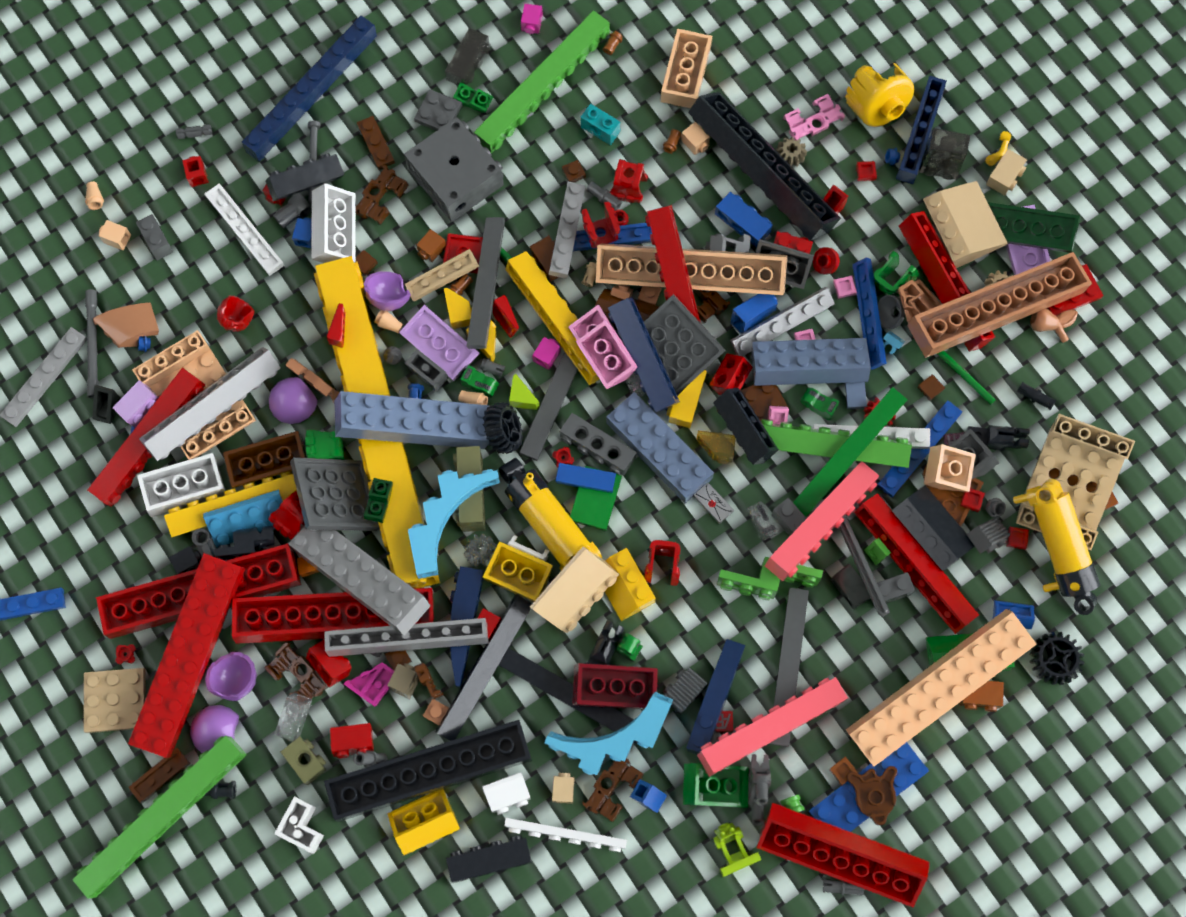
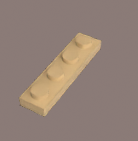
M469 249L407 282L405 286L415 302L478 268L479 265Z

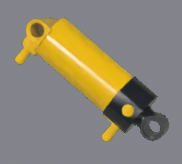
M513 458L499 467L501 477L509 484L504 491L506 496L516 509L521 512L558 561L561 571L582 547L587 548L602 558L596 545L588 541L535 469L525 472L522 463L517 458Z
M1048 479L1042 486L1029 488L1026 490V494L1014 496L1013 501L1015 504L1029 501L1030 507L1033 506L1056 579L1054 583L1043 585L1044 592L1059 589L1063 597L1074 596V609L1081 615H1088L1097 604V597L1091 591L1101 586L1094 563L1091 560L1069 492H1063L1060 483L1056 479ZM1081 600H1087L1090 606H1084Z

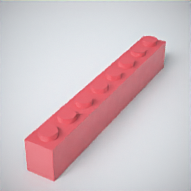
M861 461L772 554L765 567L781 581H784L788 576L792 578L798 571L797 566L799 564L803 566L810 558L808 554L811 551L815 553L822 545L820 541L822 539L826 541L832 535V528H838L844 522L843 517L845 515L849 517L855 510L854 505L856 503L860 505L867 497L865 493L867 491L871 493L878 485L876 480L879 475Z
M835 677L832 680L826 678L818 683L819 687L815 689L812 686L801 692V697L796 698V696H793L786 700V705L781 708L779 705H776L768 710L770 714L764 717L760 714L752 719L753 723L746 726L744 723L735 728V733L729 735L727 732L718 738L719 742L715 744L709 742L702 746V751L697 756L708 776H712L847 700L848 696L837 678Z

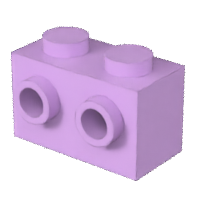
M139 380L115 404L113 409L127 423L136 427L159 397L149 386Z

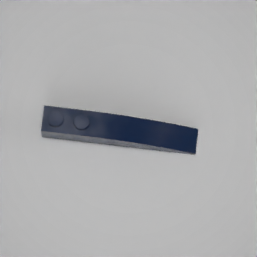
M460 566L459 572L456 571L454 583H457L455 591L452 590L450 602H453L451 621L476 619L484 580L483 570ZM470 645L450 647L455 685L458 689L462 687Z
M726 639L687 744L688 752L698 755L702 751V746L709 742L712 743L745 645Z

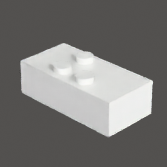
M323 184L312 191V260L327 263L352 256L355 262V193Z
M213 453L137 475L146 510L151 517L167 513L168 509L177 506L180 508L187 507V503L196 500L199 503L206 501L205 497L217 494V497L225 495L224 484Z

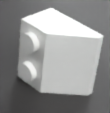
M521 772L483 786L492 813L497 812V815L508 812V808L514 805L517 808L528 804L527 800L531 799Z

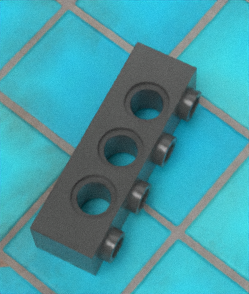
M571 413L559 431L561 440L568 445L573 444L578 447L577 450L580 453L591 455L594 457L593 460L600 465L604 463L610 467L609 470L617 475L621 474L624 476L636 459L637 452L574 413ZM578 433H584L586 437L584 439H578L576 435ZM594 443H600L602 447L600 449H594L592 445ZM614 452L618 455V457L616 459H610L608 455Z

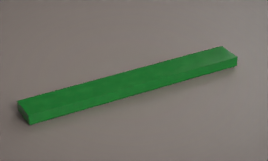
M894 387L887 392L793 501L794 505L805 517H807L908 400Z

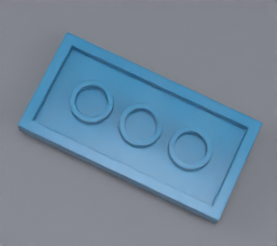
M275 490L203 513V518L216 547L233 543V532L236 530L257 527L258 532L261 533L262 527L273 526V523L268 518L272 512H275L280 507L283 499L279 490Z

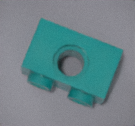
M592 104L588 106L580 117L581 128L609 145L613 143L620 133L621 122Z

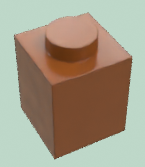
M430 229L416 245L418 255L422 259H428L433 263L445 249V239Z

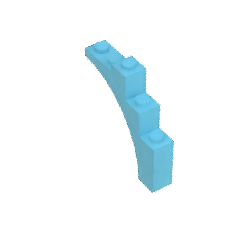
M452 470L444 471L441 473L442 475H437L442 498L431 497L426 502H423L427 525L415 524L412 528L408 529L416 574L419 579L438 575V544L447 521L458 506L471 495L486 487L500 483L497 470H484L482 474L478 475L466 474L462 478H459L457 471L453 472Z
M654 692L649 703L638 717L613 733L599 737L576 738L551 731L544 743L554 751L561 750L567 753V756L572 759H581L578 767L582 768V771L586 774L597 775L606 754L610 755L609 757L615 761L620 762L622 760L625 762L634 740L644 748H653L673 699Z

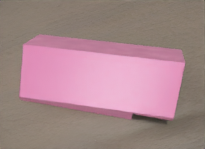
M600 305L591 309L569 326L577 340V345L606 389L629 379L637 369L636 363Z

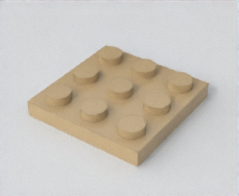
M145 668L84 673V733L134 729L146 699Z

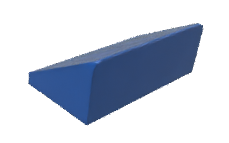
M994 600L993 619L1008 609L1015 614L1025 629H1032L1035 622L1033 605Z

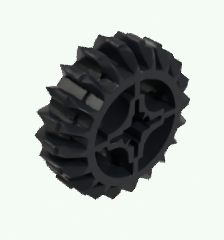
M504 402L494 403L487 407V410L484 411L483 426L485 428L484 433L487 436L486 440H489V446H492L493 450L497 451L498 454H508L519 449V446L522 445L523 430L521 429L522 424L519 420L520 417L517 416V411L513 409L512 405L510 406Z
M1053 631L1049 635L1043 634L1042 639H1036L1037 645L1032 648L1035 651H1031L1029 654L1035 658L1031 659L1030 663L1036 664L1032 670H1039L1040 673L1037 674V677L1045 676V683L1051 679V685H1055L1057 681L1060 686L1064 685L1065 682L1069 684L1072 682V678H1078L1077 673L1082 672L1080 666L1084 665L1085 662L1079 658L1084 657V653L1078 652L1082 649V646L1076 647L1074 645L1077 642L1076 639L1069 641V634L1063 638L1062 632H1059L1056 636ZM1053 643L1059 644L1067 650L1062 651L1057 647V645H1054ZM1046 646L1048 658L1043 661L1042 654ZM1057 655L1059 657L1064 655L1062 658H1060V660H1054L1050 662V660L1054 659V657H1056ZM1068 656H1071V666L1067 670L1066 659ZM1053 666L1057 670V672L1059 671L1061 674L1054 673L1047 667Z

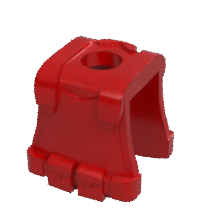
M619 159L610 194L621 201L626 199L627 202L634 203L636 201L641 203L643 195L639 184L640 181H648V174L644 171V164H635Z
M604 202V219L592 222L587 209L581 211L585 232L587 231L592 248H597V245L601 243L609 244L618 240V234L620 233L619 221L610 202ZM604 229L606 232L605 236L598 237L596 230Z
M297 490L288 496L268 518L277 531L280 530L283 536H288L291 540L298 534L301 525L305 526Z
M652 541L649 549V564L645 567L644 579L647 583H651L654 555L674 557L670 586H677L680 576L678 568L680 545L671 541Z

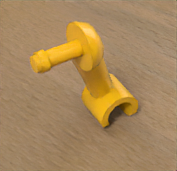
M1003 131L999 138L1002 141L1001 147L998 152L986 157L987 165L993 166L1001 160L1007 151L1011 138L1009 132Z

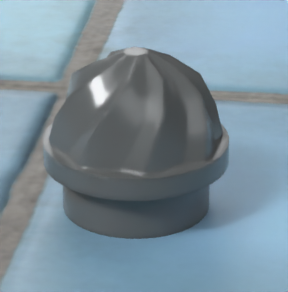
M394 346L385 349L383 353L384 361L390 365L399 363L402 359L400 349Z
M999 498L988 500L985 506L986 512L992 517L1002 516L1006 509L1005 503Z

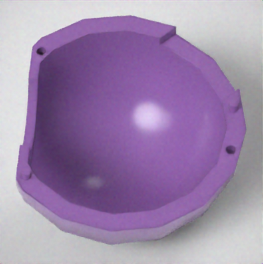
M376 272L369 275L364 282L366 298L372 306L380 310L394 311L400 309L409 301L411 294L409 290L405 292L403 279L400 274Z
M297 377L285 378L277 382L269 395V408L273 416L279 421L288 424L300 423L308 419L315 411L318 403L309 387Z
M230 652L227 655L221 656L214 663L212 662L207 670L205 682L208 691L223 699L231 701L241 700L251 692L256 683L257 673L255 665L249 656L241 652Z
M222 705L208 706L200 710L193 718L190 728V737L194 746L203 753L211 750L215 746L214 742L221 736H230L234 739L235 729L239 721L238 714L231 708Z

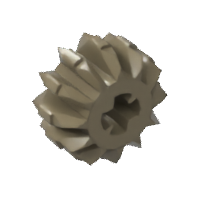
M793 136L790 140L785 137L783 142H779L776 151L791 167L792 164L798 167L800 163L804 162L807 150H805V143L800 144V138L795 141Z

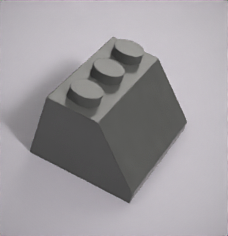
M760 239L756 253L787 255L785 284L804 289L814 255Z

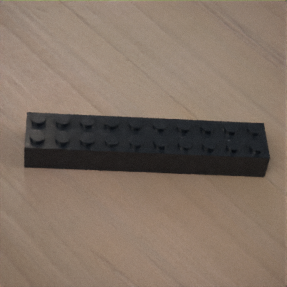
M719 91L698 97L688 113L704 129V132L716 141L717 146L723 149L729 158L741 167V171L747 174L753 180V183L763 190L766 197L772 200L781 212L785 213L790 222L802 231L804 237L811 241L828 234L841 217Z
M515 720L325 780L324 784L334 821L341 822L532 761L520 720Z

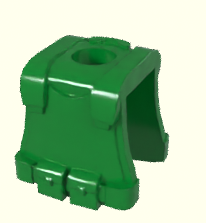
M895 251L889 254L886 264L875 271L874 279L875 286L882 293L899 297L898 288L912 279L915 282L919 277V272L911 265L894 286L885 281L884 279L899 266V254Z
M306 430L307 458L344 460L342 437H335V431Z

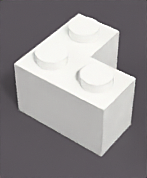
M297 797L293 798L274 833L315 854L324 837L321 833L307 827L316 807Z

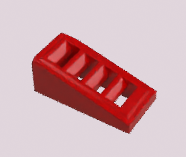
M503 295L494 300L492 314L508 336L512 338L518 331L519 326L507 297Z
M341 303L338 304L327 339L329 344L343 348L346 311Z

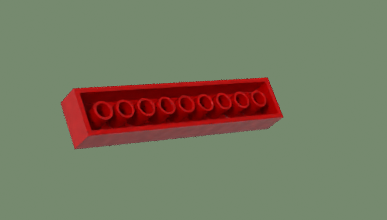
M289 544L227 560L229 563L245 568L234 598L261 597L302 585L294 552ZM197 569L96 597L103 634L109 639L177 621Z
M203 554L128 742L129 745L164 758L171 757L245 568L208 554Z
M416 588L415 590L425 597L430 607L415 624L434 622L432 588ZM347 592L232 598V638L236 644L325 639V631L390 626Z

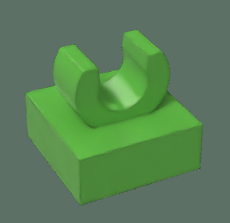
M879 538L874 540L864 550L875 565L881 563L891 554Z

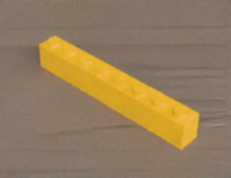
M527 251L509 259L505 270L586 382L591 385L600 380L569 329V326L578 320L577 316L569 310L566 301L558 295L555 286L550 284L544 271L540 270L536 265L535 259Z
M292 471L280 474L281 477L273 479V476L262 479V483L257 485L254 482L243 485L244 489L236 491L235 488L224 491L225 495L217 497V494L205 497L206 501L199 503L198 500L187 503V507L180 509L179 506L168 509L169 513L165 514L164 517L171 538L206 527L207 525L203 518V513L275 490H279L284 501L297 490Z

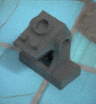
M723 234L711 235L710 242H706L705 250L725 251L726 246L734 249V252L749 253L751 236L743 234L734 240L725 237Z

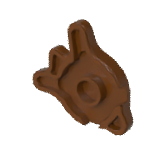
M893 766L887 767L881 776H877L876 771L872 768L863 775L850 772L846 776L847 781L854 788L858 809L878 826L886 823L887 816L896 805V792L893 782L897 775V769Z

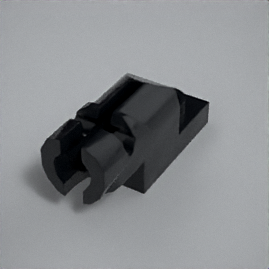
M989 425L988 428L967 427V431L971 429L988 449L1004 451L1006 448L1027 449L1029 445V439H1026L1027 434H1030L1029 429Z
M273 526L262 527L261 533L258 532L257 527L234 531V547L230 545L219 546V548L214 549L215 557L224 561L256 553L255 547L260 549L275 545Z
M606 621L587 664L609 665L624 632L622 626L618 625L614 637L609 638L613 622Z

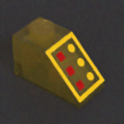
M698 430L696 440L713 460H717L720 464H728L733 461L736 440L734 435Z

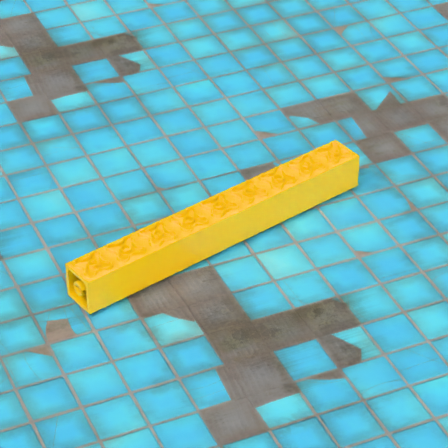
M352 256L315 265L317 272L314 273V277L324 306L322 308L328 331L339 303L344 305L346 311L343 348L332 345L337 366L341 372L340 378L344 392L390 396L364 298L366 297L364 294V281L358 262H354ZM358 439L360 445L358 447L365 474L368 480H371L368 482L369 490L374 478L393 482L384 522H378L384 547L387 552H390L387 555L391 572L414 589L440 583L438 575L419 579L416 574L408 529L412 528L415 524L425 525L403 442Z

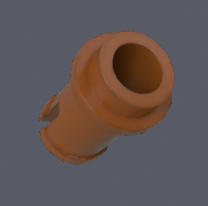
M617 31L610 33L609 40L602 48L608 55H612L617 45L622 42L623 36Z
M672 129L667 141L663 143V150L669 154L675 152L682 133Z
M465 274L455 284L451 285L450 290L462 296L463 291L473 280L471 277L467 279L468 275Z

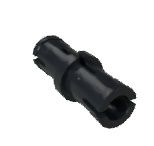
M1024 382L1021 383L1017 390V393L1031 399L1032 403L1036 402L1049 410L1052 409L1056 402V399L1041 392L1042 390H1036Z

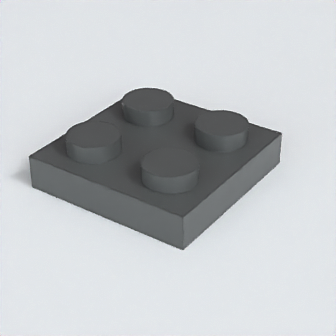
M429 89L414 121L437 131L457 117L462 107V102Z

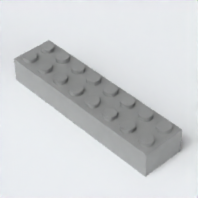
M304 526L288 543L297 555L403 636L407 634L430 607V604L422 594L336 530H306Z

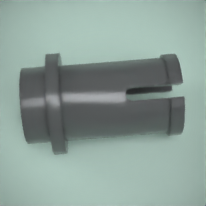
M488 358L483 359L480 369L484 373L489 372L502 377L503 372L501 371L505 370V366L494 363Z

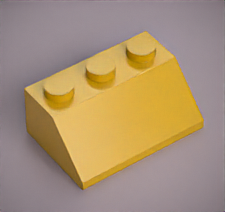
M499 541L483 578L492 584L534 602L545 590L553 565Z
M627 548L605 560L619 573L616 582L604 592L620 621L655 603L656 598Z
M444 789L432 792L387 813L395 840L403 855L433 843L460 829Z

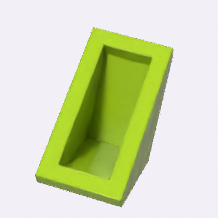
M513 375L509 399L510 406L532 410L539 409V401L518 375Z

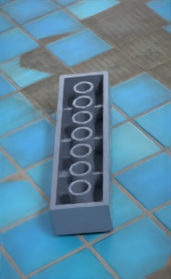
M340 391L334 400L335 437L450 447L480 446V449H485L489 445V440H486L487 436L484 433L483 417L485 416L484 411L490 405Z

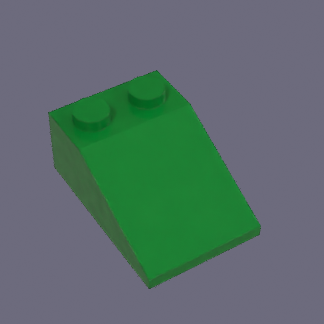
M702 763L684 764L683 805L748 808L749 767L730 765L709 777Z

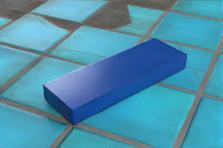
M559 463L556 483L613 493L616 473Z

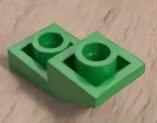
M460 82L453 99L461 101L462 105L486 113L493 96L480 89L476 91Z

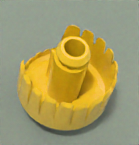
M893 63L895 66V76H890L888 79H883L872 67L862 66L856 71L855 78L851 80V87H847V94L845 96L847 104L867 126L879 127L897 119L903 114L913 98L914 85L896 63Z

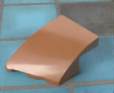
M912 279L898 288L908 323L915 315L942 305L920 279L915 282Z
M151 302L116 308L93 318V323L95 325L98 324L104 330V334L111 338L118 348L138 346L139 336H154L159 333Z

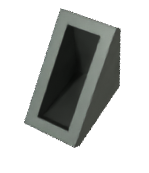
M99 385L94 386L93 420L108 424L112 423L116 413L113 407L121 399L115 390Z

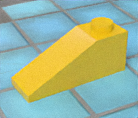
M706 370L699 374L678 395L680 402L668 408L666 415L669 416V423L691 428L705 381Z

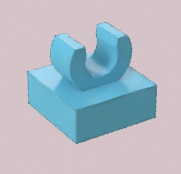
M891 331L887 332L883 338L886 340L884 348L887 344L892 346L890 354H893L896 349H900L905 343L903 339Z

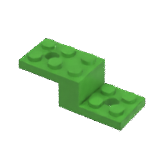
M765 556L758 578L720 570L717 585L726 591L734 589L738 590L742 595L750 596L755 594L759 595L758 598L762 600H770V598L774 599L778 591L780 579L765 567L770 558ZM798 565V571L792 578L788 576L784 580L789 583H794V581L801 582L803 586L812 588L820 582L823 570Z

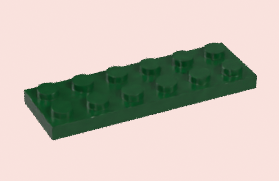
M987 202L1008 244L1072 253L1080 215Z

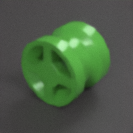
M799 794L780 801L782 806L796 812L805 810L804 806L800 804Z

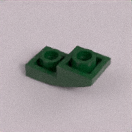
M377 478L373 479L368 494L369 500L364 512V519L380 523L384 522L393 482Z

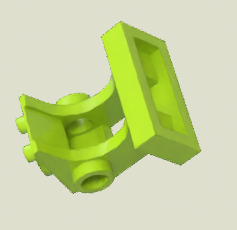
M724 823L714 830L716 837L713 838L717 849L721 848L728 863V866L720 869L722 877L761 860L758 852L750 856L746 853L741 842L744 836L739 826L735 827L733 823ZM735 840L740 851L729 855L725 844Z

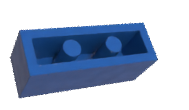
M729 192L716 206L715 215L741 236L743 234L750 235V243L756 248L759 240H764L771 233L772 224L770 220L760 216L754 207L745 204L737 194L734 195L732 192Z

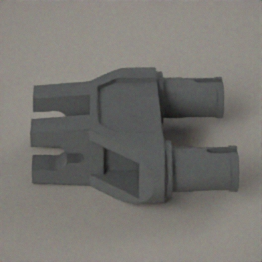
M752 754L748 805L752 809V824L756 826L764 824V808L768 803L769 786H771L768 755H764L761 767H759V763L756 761V754Z

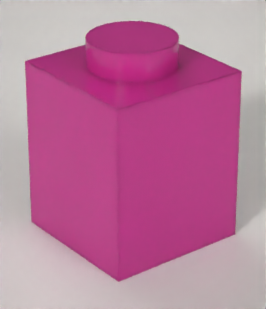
M524 4L521 18V30L523 32L539 34L543 17L542 6Z
M544 337L532 355L533 362L550 370L561 353L559 343L552 338L547 339Z

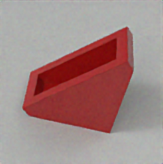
M833 185L823 200L839 214L846 205L848 195Z

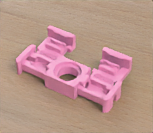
M829 94L814 100L813 106L818 105L820 108L819 113L806 120L799 115L801 113L799 108L784 115L783 120H786L789 124V133L791 137H794L795 141L810 133L814 136L828 129L829 124L838 119L843 121L844 113H840L841 108L838 104L833 108L834 103ZM819 120L822 126L815 128L812 125V121Z

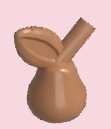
M1044 309L1032 314L1030 324L1032 329L1038 332L1055 330L1061 342L1064 343L1069 338L1063 328H1067L1075 322L1078 312L1067 310L1057 317L1048 309Z

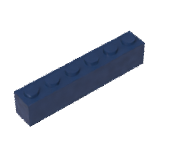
M929 75L896 176L897 180L914 184L947 80Z
M626 298L608 307L610 311L608 316L618 329L616 333L621 341L623 340L626 349L637 365L634 373L640 377V386L649 397L648 404L650 408L655 410V412H660L679 403V398L633 298Z

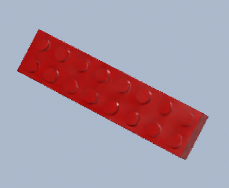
M772 803L756 847L913 908L927 881L929 872V861Z

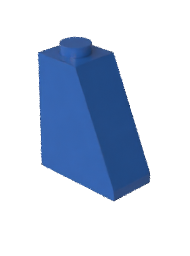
M770 294L755 295L733 309L730 323L740 334L758 325L777 309V298Z

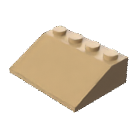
M977 181L941 190L923 199L956 268L1008 244Z
M582 547L530 608L560 630L568 633L575 629L577 622L582 616L589 613L590 607L603 597V592L616 582L619 573L604 559L587 548Z

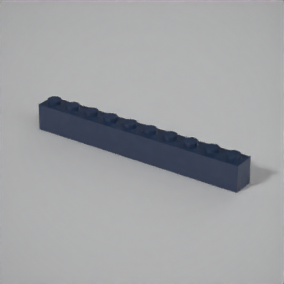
M361 15L242 141L245 151L260 162L377 37L375 25Z

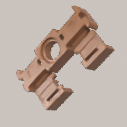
M291 358L287 362L286 366L293 373H296L298 376L300 374L303 375L306 383L326 397L329 395L334 403L339 394L338 391L300 364L296 359Z

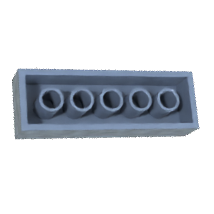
M866 338L759 341L752 343L751 358L754 386L868 382L871 366Z
M635 392L606 417V424L632 450L637 452L636 454L684 504L706 483L713 479L714 472Z

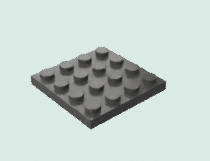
M674 294L644 321L677 395L725 352L721 344Z
M292 458L290 463L306 530L377 531L379 529L378 522L364 519L370 490L362 461Z

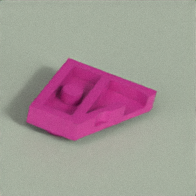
M382 662L373 669L361 673L360 676L346 681L344 685L376 707L389 690L387 685L394 670Z

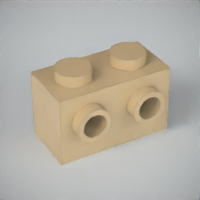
M1007 149L986 185L1006 195L1008 190L1012 191L1016 186L1017 181L1015 179L1017 176L1021 177L1026 170L1024 164L1027 159Z

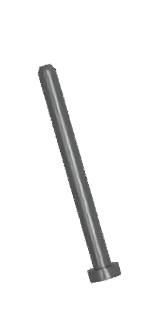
M309 121V160L317 161V132L320 129V122ZM316 187L308 190V202L310 205H312V191Z

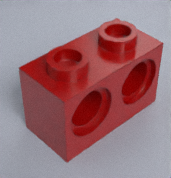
M727 353L709 385L718 395H722L730 388H739L741 390L753 366L743 356Z

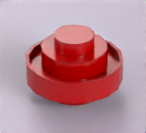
M823 247L815 252L813 267L818 273L829 275L834 273L839 266V255L833 248Z

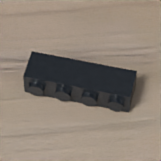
M330 153L320 156V160L314 161L310 159L303 162L302 166L292 165L286 168L287 171L280 173L277 170L270 173L265 182L273 201L343 177L345 174L337 154L330 156Z
M739 388L727 389L713 402L718 414L722 416L727 428L733 433L738 445L742 447L747 459L753 465L765 463L779 450Z
M521 835L511 837L510 842L502 843V840L491 842L490 847L482 849V845L471 847L470 852L462 854V850L452 852L450 857L446 858L451 883H456L531 864L532 859L527 838H522Z

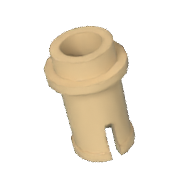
M589 262L586 265L587 270L581 282L583 285L593 287L596 278V263Z

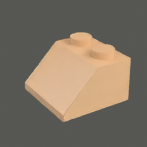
M943 444L930 447L924 485L943 490L969 492L976 454Z

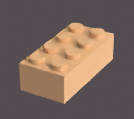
M677 29L661 90V102L686 108L693 106L700 94L711 49L712 36Z

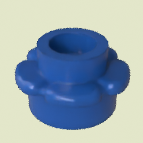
M897 148L888 149L885 155V162L892 166L900 160V152H897Z
M139 336L138 351L146 352L147 349H150V338Z

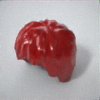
M231 295L225 298L217 309V320L224 329L233 332L246 329L254 315V309L239 297Z

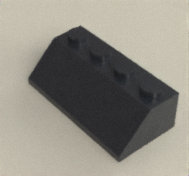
M926 485L892 510L942 571L947 570L975 547L966 535L967 533Z

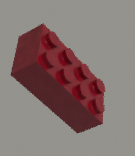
M578 663L574 665L572 705L644 710L654 692H657L658 668Z

